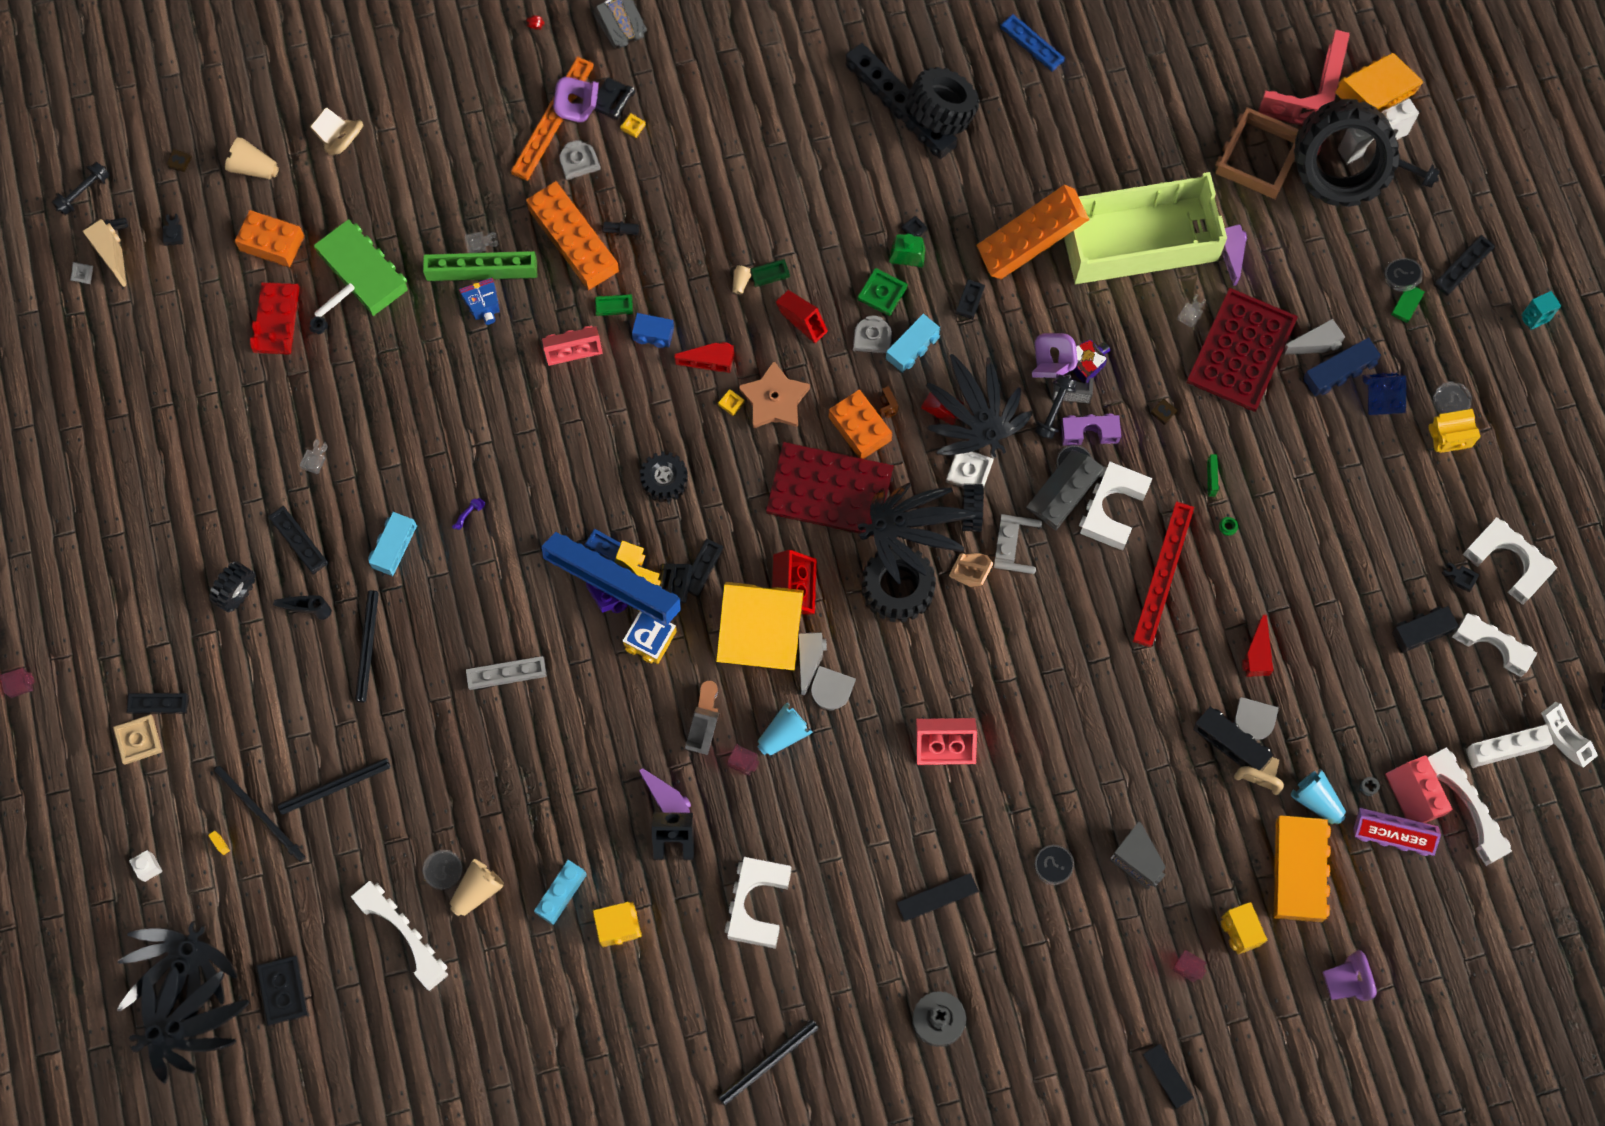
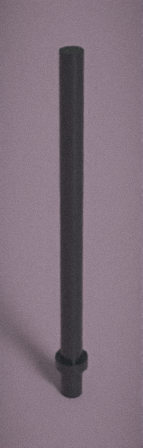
M221 766L216 767L214 772L288 849V853L294 855L299 862H302L306 856L299 850L300 847L294 844Z

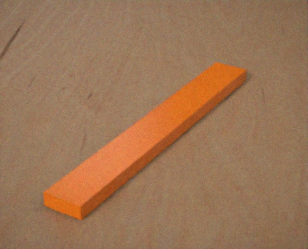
M577 57L566 77L586 81L594 67L593 63ZM569 94V102L573 103L577 95ZM554 97L511 170V174L526 181L530 178L563 120L554 111Z

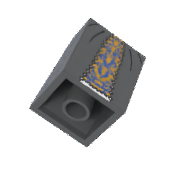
M608 0L597 5L594 9L593 14L613 48L618 46L621 49L629 44L628 41L632 39L638 41L645 37L644 34L647 29L633 0Z
M1138 821L1115 851L1110 861L1149 890L1151 886L1156 887L1165 876L1163 870L1166 866L1143 825Z

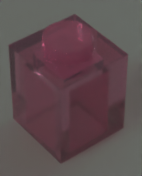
M24 668L0 675L4 693L10 698L34 691L32 686L34 678L31 672H27Z
M735 745L727 762L728 767L750 776L752 771L755 772L759 765V761H757L758 755L739 745Z
M1184 950L1173 971L1194 983L1197 979L1201 980L1205 975L1207 969L1204 966L1207 962Z

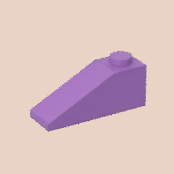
M1241 225L1225 228L1227 240L1222 250V256L1233 286L1237 285L1240 279L1245 243L1247 241L1246 232L1242 231Z
M643 768L639 770L641 777L662 813H690L688 807L691 804L686 796L682 797L680 792Z

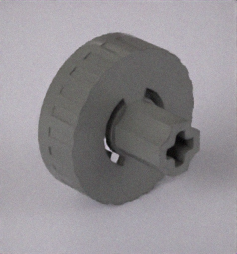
M941 991L931 992L917 1003L913 1012L912 1023L917 1036L923 1042L934 1047H944L954 1043L961 1036L966 1025V1012L962 1003L954 995ZM939 1014L945 1015L943 1021H941L940 1019L936 1020V1016Z

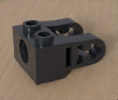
M653 813V860H664V842L683 843V860H694L693 813Z

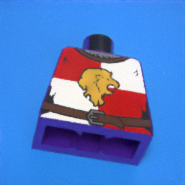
M1088 340L1076 346L1078 362L1072 371L1082 383H1088L1089 379L1093 378L1105 366L1107 361L1105 354L1110 351L1109 346L1105 342L1096 346L1092 340Z

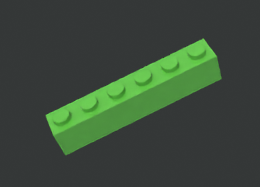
M535 251L424 255L423 272L427 281L537 278V259Z

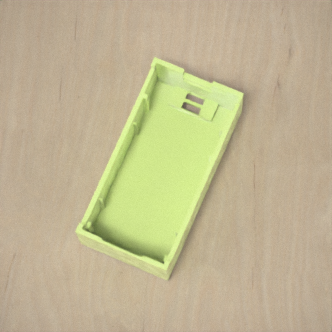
M1210 172L1203 173L1202 177L1079 196L1090 220L1064 237L1075 284L1218 261L1226 243L1227 235L1222 216H1219L1215 201L1216 193ZM1202 219L1205 220L1207 232H1203L1200 221ZM1197 220L1200 233H1195L1193 221Z

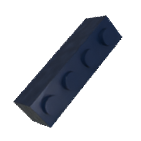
M1368 337L1308 370L1303 380L1314 396L1319 394L1325 395L1335 385L1339 387L1348 378L1359 376L1364 369L1368 368L1370 370L1378 364L1381 354Z

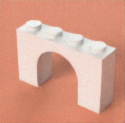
M1410 99L1381 112L1389 121L1396 139L1408 135L1419 114ZM1348 128L1338 151L1348 164L1363 157L1366 148L1374 138L1363 130Z
M1109 462L1108 467H1103V472L1100 474V477L1103 478L1101 484L1097 483L1094 488L1093 494H1096L1094 500L1090 499L1086 510L1089 513L1087 517H1082L1079 524L1082 527L1080 534L1123 551L1132 528L1110 519L1103 511L1102 501L1106 496L1113 493H1123L1143 501L1152 478Z
M1496 517L1463 555L1477 567L1496 549H1509L1519 555L1524 566L1523 575L1508 593L1523 605L1557 567L1551 559L1539 553L1535 546L1527 543L1521 534L1514 532L1505 521Z
M744 857L743 862H739L737 874H740L739 882L735 881L733 893L736 894L735 902L731 901L729 913L732 914L731 921L726 923L725 933H728V939L776 948L780 929L779 925L752 919L744 909V900L748 892L757 886L767 885L788 889L791 866Z

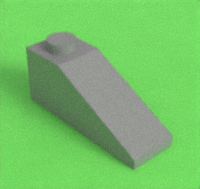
M1331 319L1287 343L1283 353L1288 355L1326 353L1331 349L1335 351L1342 346L1345 336L1335 321Z
M822 633L799 634L801 695L806 694L822 660L823 651L827 650L826 639H822Z

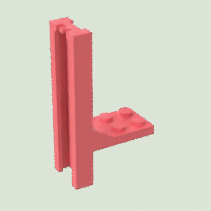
M1335 30L1332 44L1329 45L1317 95L1299 99L1292 95L1286 96L1275 91H1265L1258 112L1276 120L1303 125L1304 120L1313 111L1316 113L1322 105L1335 101V91L1338 87L1350 33ZM1303 108L1313 110L1301 114Z

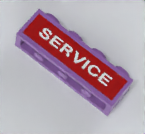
M1359 808L1353 828L1355 837L1361 841L1368 842L1370 840L1382 846L1391 845L1402 851L1412 850L1423 856H1428V854L1435 856L1441 836L1439 826Z

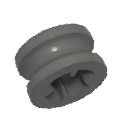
M1367 777L1360 783V791L1365 796H1373L1380 787L1378 780L1373 777ZM1368 782H1370L1371 786H1374L1371 791H1369L1368 787H1365Z

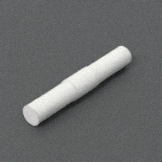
M349 283L314 314L319 317L323 316L355 289L354 286Z

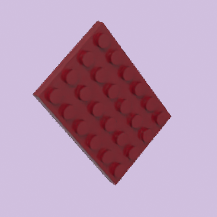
M1229 288L1186 383L1256 412L1298 316Z
M783 442L766 514L859 534L864 533L866 530L859 531L857 525L861 523L872 524L870 505L874 495L881 488L885 490V503L894 465Z

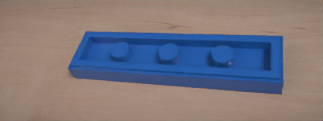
M1014 14L1001 24L1000 28L1051 72L1064 61L1065 57Z

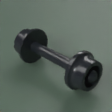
M1399 159V167L1424 178L1421 187L1427 186L1432 188L1434 183L1439 181L1438 175L1440 170L1436 169L1434 164L1431 165L1428 171H1425Z
M98 162L87 165L86 168L91 175L65 198L61 194L56 193V197L52 201L56 211L61 212L64 216L70 212H75V209L70 204L96 179L103 185L106 183L105 180L110 175L106 171L105 166L100 165Z
M1059 374L1057 380L1053 381V384L1059 386L1060 389L1045 422L1039 420L1035 422L1037 424L1035 432L1040 434L1042 438L1053 439L1055 433L1059 432V429L1052 426L1060 405L1067 390L1074 393L1077 391L1075 389L1077 381L1072 379L1070 374L1066 376Z

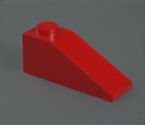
M727 342L712 343L675 354V364L730 373L734 357V345Z
M1262 615L1245 658L1242 660V669L1246 671V677L1270 676L1273 672L1267 615Z

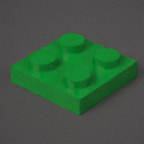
M875 268L859 294L858 301L891 316L906 291L908 284Z

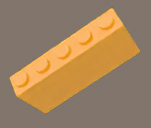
M1392 53L1388 56L1384 55L1377 62L1373 61L1368 67L1364 66L1359 72H1353L1348 78H1342L1338 83L1339 87L1335 93L1341 99H1356L1359 103L1367 102L1376 107L1379 112H1383L1414 95L1423 81Z
M1279 816L1276 819L1274 918L1323 922L1326 920V917H1329L1330 907L1327 905V897L1330 894V886L1327 885V877L1330 875V865H1327V857L1330 856V845H1327V838L1330 837L1331 828L1328 826V819Z

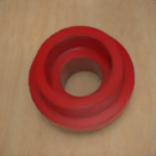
M532 15L527 18V26L531 29L541 30L545 24L539 16Z

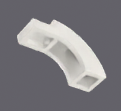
M1553 703L1541 713L1553 743L1570 760L1584 767L1598 756L1591 740L1580 735L1570 724L1560 703Z

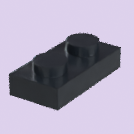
M967 280L956 310L957 315L974 319L985 289L984 284Z

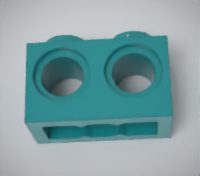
M1552 291L1532 299L1521 314L1522 320L1525 325H1528L1530 330L1550 322L1561 305Z

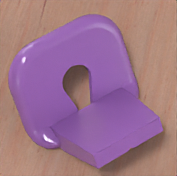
M570 77L559 79L556 84L553 103L555 113L563 119L575 122L587 120L596 107L599 83H589ZM568 95H577L583 99V104L570 103Z
M1043 333L1036 338L1037 368L1032 371V377L1057 378L1059 374L1064 375L1075 369L1078 362L1075 341L1071 336L1064 333ZM1052 347L1059 350L1058 363L1053 362L1050 354Z
M1360 950L1349 955L1345 964L1322 972L1331 1000L1356 996L1359 1000L1369 1001L1376 996V986L1367 958ZM1359 972L1361 974L1362 981L1357 979Z

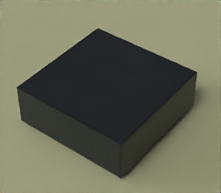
M916 215L902 226V230L906 234H912L916 237H920L928 229Z

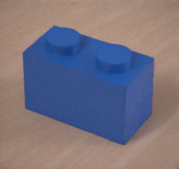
M637 313L632 331L633 340L639 344L649 343L659 348L669 347L674 330V322L671 319Z

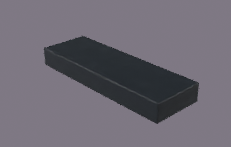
M706 538L692 565L693 569L688 593L699 597L724 546Z
M128 693L127 713L187 714L189 695L187 693Z
M1161 1044L1142 1054L1175 1109L1194 1098Z

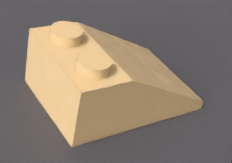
M101 219L85 229L83 233L124 287L126 286L123 253L118 243L121 240L109 223L106 225Z

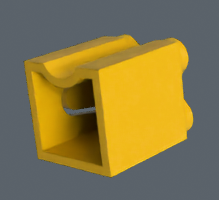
M1473 409L1439 414V416L1434 417V422L1429 424V432L1433 438L1434 449L1439 453L1472 448L1481 437L1479 429L1475 424Z
M633 902L593 910L602 947L614 944L621 945L622 942L642 937Z

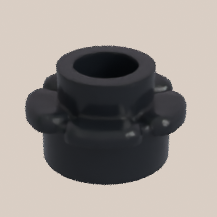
M316 316L310 321V330L313 333L322 334L328 328V323L322 317Z

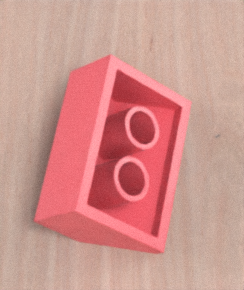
M587 326L582 330H569L564 334H551L546 336V338H542L548 366L603 354L597 326Z
M975 718L916 719L917 765L976 764L977 727Z
M1426 755L1385 773L1386 779L1406 819L1426 823L1444 816L1453 810Z

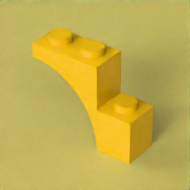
M622 541L614 562L623 568L629 569L632 573L644 577L654 585H660L661 581L658 580V573L638 566L643 564L645 555L642 553L644 548Z

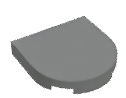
M572 141L566 144L559 156L560 164L566 180L601 170L591 145L581 141Z
M879 316L865 317L856 325L853 351L886 353L891 347V327Z
M819 666L812 684V697L822 709H838L849 700L856 678Z
M1240 697L1234 722L1238 724L1243 732L1251 734L1255 741H1259L1269 736L1273 731L1279 707Z

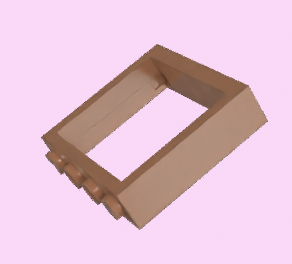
M1246 108L1244 114H1240L1237 119L1238 127H1233L1230 133L1231 141H1226L1222 151L1225 153L1223 157H1218L1215 164L1218 167L1216 174L1276 199L1295 160V139L1299 129ZM1246 123L1294 143L1274 185L1226 165Z

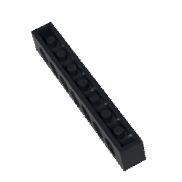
M863 43L846 54L847 68L857 75L861 83H865L869 87L873 95H877L881 99L885 107H889L893 111L897 119H901L905 123L906 128L917 136L920 143L925 144L929 148L932 155L937 156L941 160L956 148L958 138L955 135H942L940 132H932L933 130L930 128L921 127L920 125L923 124L919 123L915 116L908 114L911 113V109L908 108L907 95L910 90Z

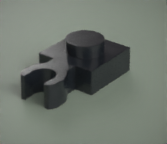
M176 213L175 219L170 220V216L167 214L168 226H163L164 245L183 244V227L178 225L180 222L179 216Z
M1447 563L1446 567L1450 568L1451 572L1443 570L1442 574L1446 577L1454 578L1452 584L1470 592L1479 574L1464 566L1457 569L1454 564Z

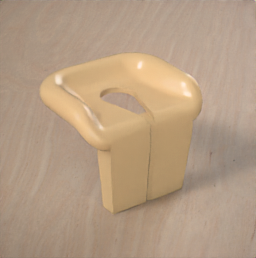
M324 108L310 128L324 143L325 151L329 155H336L343 152L362 129L363 122L361 120L343 121L328 108Z
M1274 757L1263 771L1252 767H1240L1234 775L1236 780L1244 779L1257 783L1262 787L1272 790L1274 795H1278L1284 787L1283 782L1276 777L1280 760Z

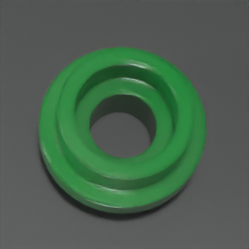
M1225 517L1219 523V530L1226 536L1234 535L1238 530V523L1234 518ZM1225 525H1230L1231 529H1226Z

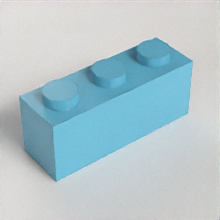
M922 314L886 351V360L902 373L906 369H910L914 365L915 359L918 356H923L928 349L927 347L939 339L940 327L926 315Z
M395 512L386 519L384 532L379 534L376 542L377 546L375 550L371 551L368 558L369 564L373 569L391 576L394 575L417 527L413 519Z
M568 860L534 910L535 913L554 925L587 876L585 870Z

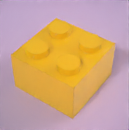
M1251 902L1228 910L1221 917L1222 928L1225 932H1228L1230 936L1229 944L1233 951L1236 950L1237 955L1257 948L1267 941Z

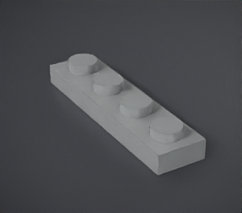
M543 656L466 669L469 690L547 677Z

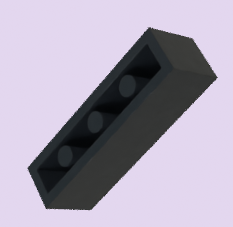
M1210 706L1195 723L1193 729L1195 732L1241 767H1252L1263 771L1273 758V754L1267 746L1256 742L1251 734L1243 732L1238 724L1226 719L1218 709H1213Z

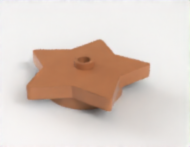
M773 362L761 380L740 385V392L753 405V427L756 428L770 422H782L797 427V405L810 390V384L788 379L778 365Z

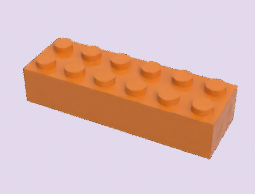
M557 181L526 199L529 212L588 291L619 272L616 259Z
M1063 185L976 246L990 276L1003 279L1090 219L1075 189Z

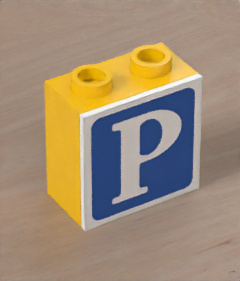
M640 611L623 640L625 650L632 655L637 653L643 656L642 659L650 664L653 662L659 664L677 632L676 625L672 623L665 625Z

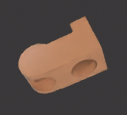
M706 681L701 685L698 707L718 712V709L714 708V700L718 696V688L713 681Z

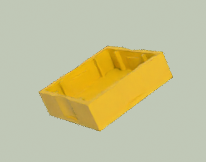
M726 582L724 584L717 662L795 670L803 590L778 587L762 588L751 584Z

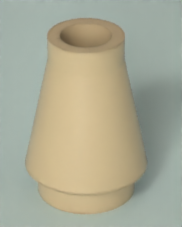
M736 266V269L733 270V293L743 294L751 276L749 268Z

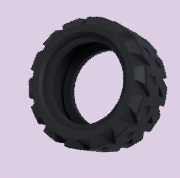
M1342 99L1338 103L1332 101L1322 105L1316 113L1313 111L1304 120L1302 128H1299L1294 149L1295 163L1302 183L1306 186L1307 190L1315 198H1320L1326 204L1334 206L1341 204L1345 207L1360 205V201H1370L1380 195V190L1387 188L1395 176L1394 171L1398 168L1400 154L1396 136L1385 115L1379 112L1373 105L1367 102L1359 103L1356 99ZM1356 128L1369 133L1375 139L1376 148L1371 162L1366 168L1355 175L1348 177L1331 176L1322 171L1316 164L1317 153L1321 144L1329 135L1338 130Z

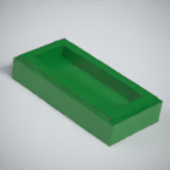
M1413 285L1407 286L1391 315L1408 323L1425 291Z
M632 294L595 297L596 316L633 314Z
M1211 454L1207 460L1208 495L1211 497H1215L1219 490L1217 454Z

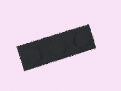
M1438 606L1432 609L1430 614L1424 616L1422 613L1415 616L1413 621L1407 623L1405 620L1395 625L1396 628L1392 635L1401 652L1404 653L1454 632L1459 625L1448 606L1444 608Z

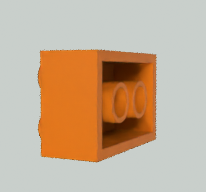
M249 210L235 239V243L241 252L290 267L305 236L300 226Z
M860 389L829 409V419L858 458L864 459L892 441V431Z

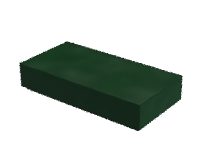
M785 259L750 269L755 287L790 278Z

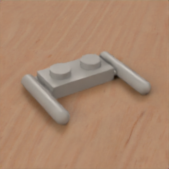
M1001 514L994 568L1034 574L1036 567L1014 563L1019 525L1041 527L1042 521Z

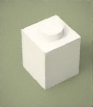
M148 850L129 860L137 877L144 882L163 872L155 856Z

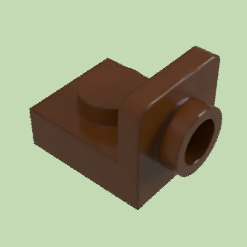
M887 386L882 388V396H880L884 406L880 409L881 418L893 417L898 412V403L890 387Z

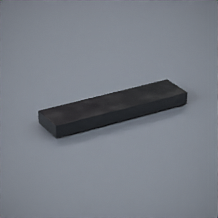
M1480 235L1433 285L1448 297L1495 248V245Z
M284 505L268 516L313 575L329 564Z
M969 873L897 902V906L904 922H907L974 895L979 890L972 874Z

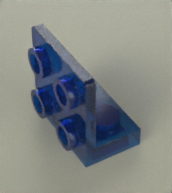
M1400 372L1363 375V383L1368 385L1369 415L1406 412V375Z

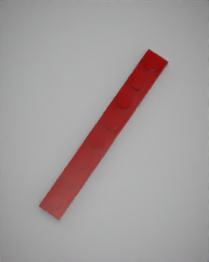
M1177 501L1175 503L1133 638L1135 643L1150 648L1153 645L1193 514V506Z

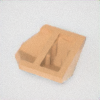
M961 553L949 576L969 587L983 585L993 562L984 554Z

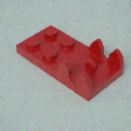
M261 282L257 319L252 322L254 337L250 338V345L254 353L291 355L300 288L298 284Z

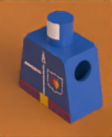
M493 278L459 289L463 301L475 320L483 318L487 325L496 321L494 314L498 313L500 308Z

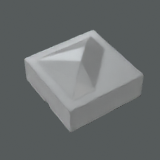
M73 262L70 280L91 284L93 266Z

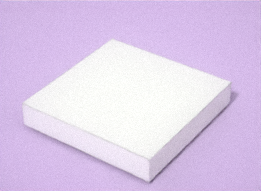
M973 451L955 455L946 482L962 488L964 483L983 484L984 486L994 458Z

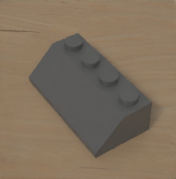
M1071 450L1026 509L1056 531L1103 472V466L1088 455Z

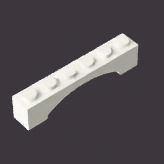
M1446 747L1429 756L1428 760L1437 778L1453 789L1470 811L1478 833V847L1475 849L1484 864L1487 866L1512 852L1509 841L1499 831V825L1495 820L1491 819L1487 806L1481 803L1478 798L1477 790L1469 784L1465 771L1459 768L1456 763L1455 755Z
M369 881L353 894L351 898L366 915L369 913L377 914L389 920L403 933L415 957L417 970L414 974L426 989L430 991L448 976L445 971L448 967L441 959L436 960L432 956L435 953L428 943L423 945L420 941L422 936L415 928L411 930L408 927L409 920L403 913L398 915L394 910L397 906L390 898L388 900L384 898L382 894L385 891L378 883L374 885Z

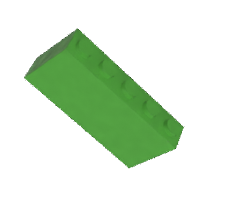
M348 219L317 242L314 247L317 254L346 286L349 283L354 286L355 289L352 293L374 316L408 290L406 286L407 280L403 274H398L395 271L396 268L390 260L387 262L384 259L385 256L379 248L375 249L372 246V240L367 235L365 237L362 235L361 228Z

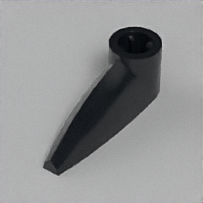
M318 595L281 598L274 600L273 603L274 606L286 610L313 613L320 620L328 618L332 612L325 599Z

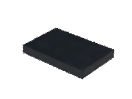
M297 955L256 965L268 1026L309 1016Z

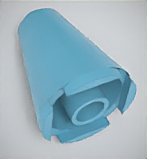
M786 703L758 739L759 745L757 747L764 755L768 753L771 756L812 733L811 729L806 730L807 724L793 708L788 709L789 703Z
M1318 769V774L1314 771L1306 776L1298 784L1300 788L1297 792L1295 790L1291 792V796L1296 801L1321 818L1328 819L1330 824H1339L1346 817L1344 815L1346 810L1321 769Z

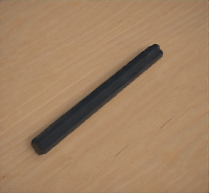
M375 590L368 591L355 694L356 702L361 703L366 702L379 596V593Z
M387 758L379 760L277 805L278 810L281 814H286L391 768L390 762Z
M810 1020L718 1096L720 1102L723 1105L729 1103L818 1030L816 1022Z

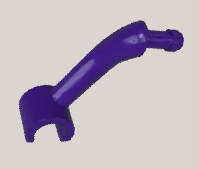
M480 498L473 499L470 502V506L459 515L456 524L452 528L460 530L467 515L474 508L480 511L485 506V502Z

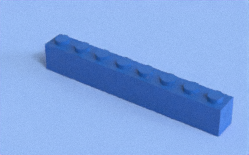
M555 532L541 546L543 559L665 625H668L681 610L680 598L676 594L667 592L659 585H654L644 577L638 576L629 569L617 565L614 561L600 556L599 553L585 548L582 544L570 540L565 535Z

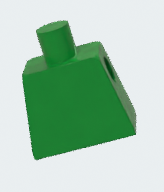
M897 234L891 245L889 263L923 267L926 251L923 238L913 236L912 234Z

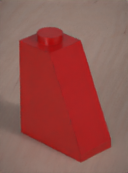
M787 290L775 301L780 313L813 343L818 342L828 332L818 308L790 290Z

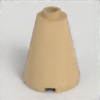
M240 137L236 138L229 151L231 152L230 158L227 157L225 163V170L229 172L265 179L276 177L279 171L277 162Z
M474 859L471 862L450 901L452 906L450 909L457 916L467 915L504 886L501 878L495 872H490L486 869L487 866L479 860Z

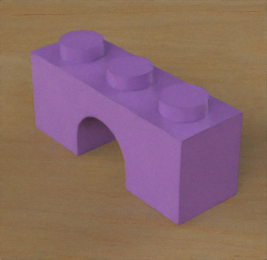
M1070 415L1063 418L1061 422L1063 446L1082 445L1083 433L1086 431L1096 432L1099 435L1100 444L1119 443L1121 439L1119 415H1086L1084 417Z

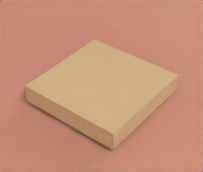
M152 715L113 727L124 765L163 752Z

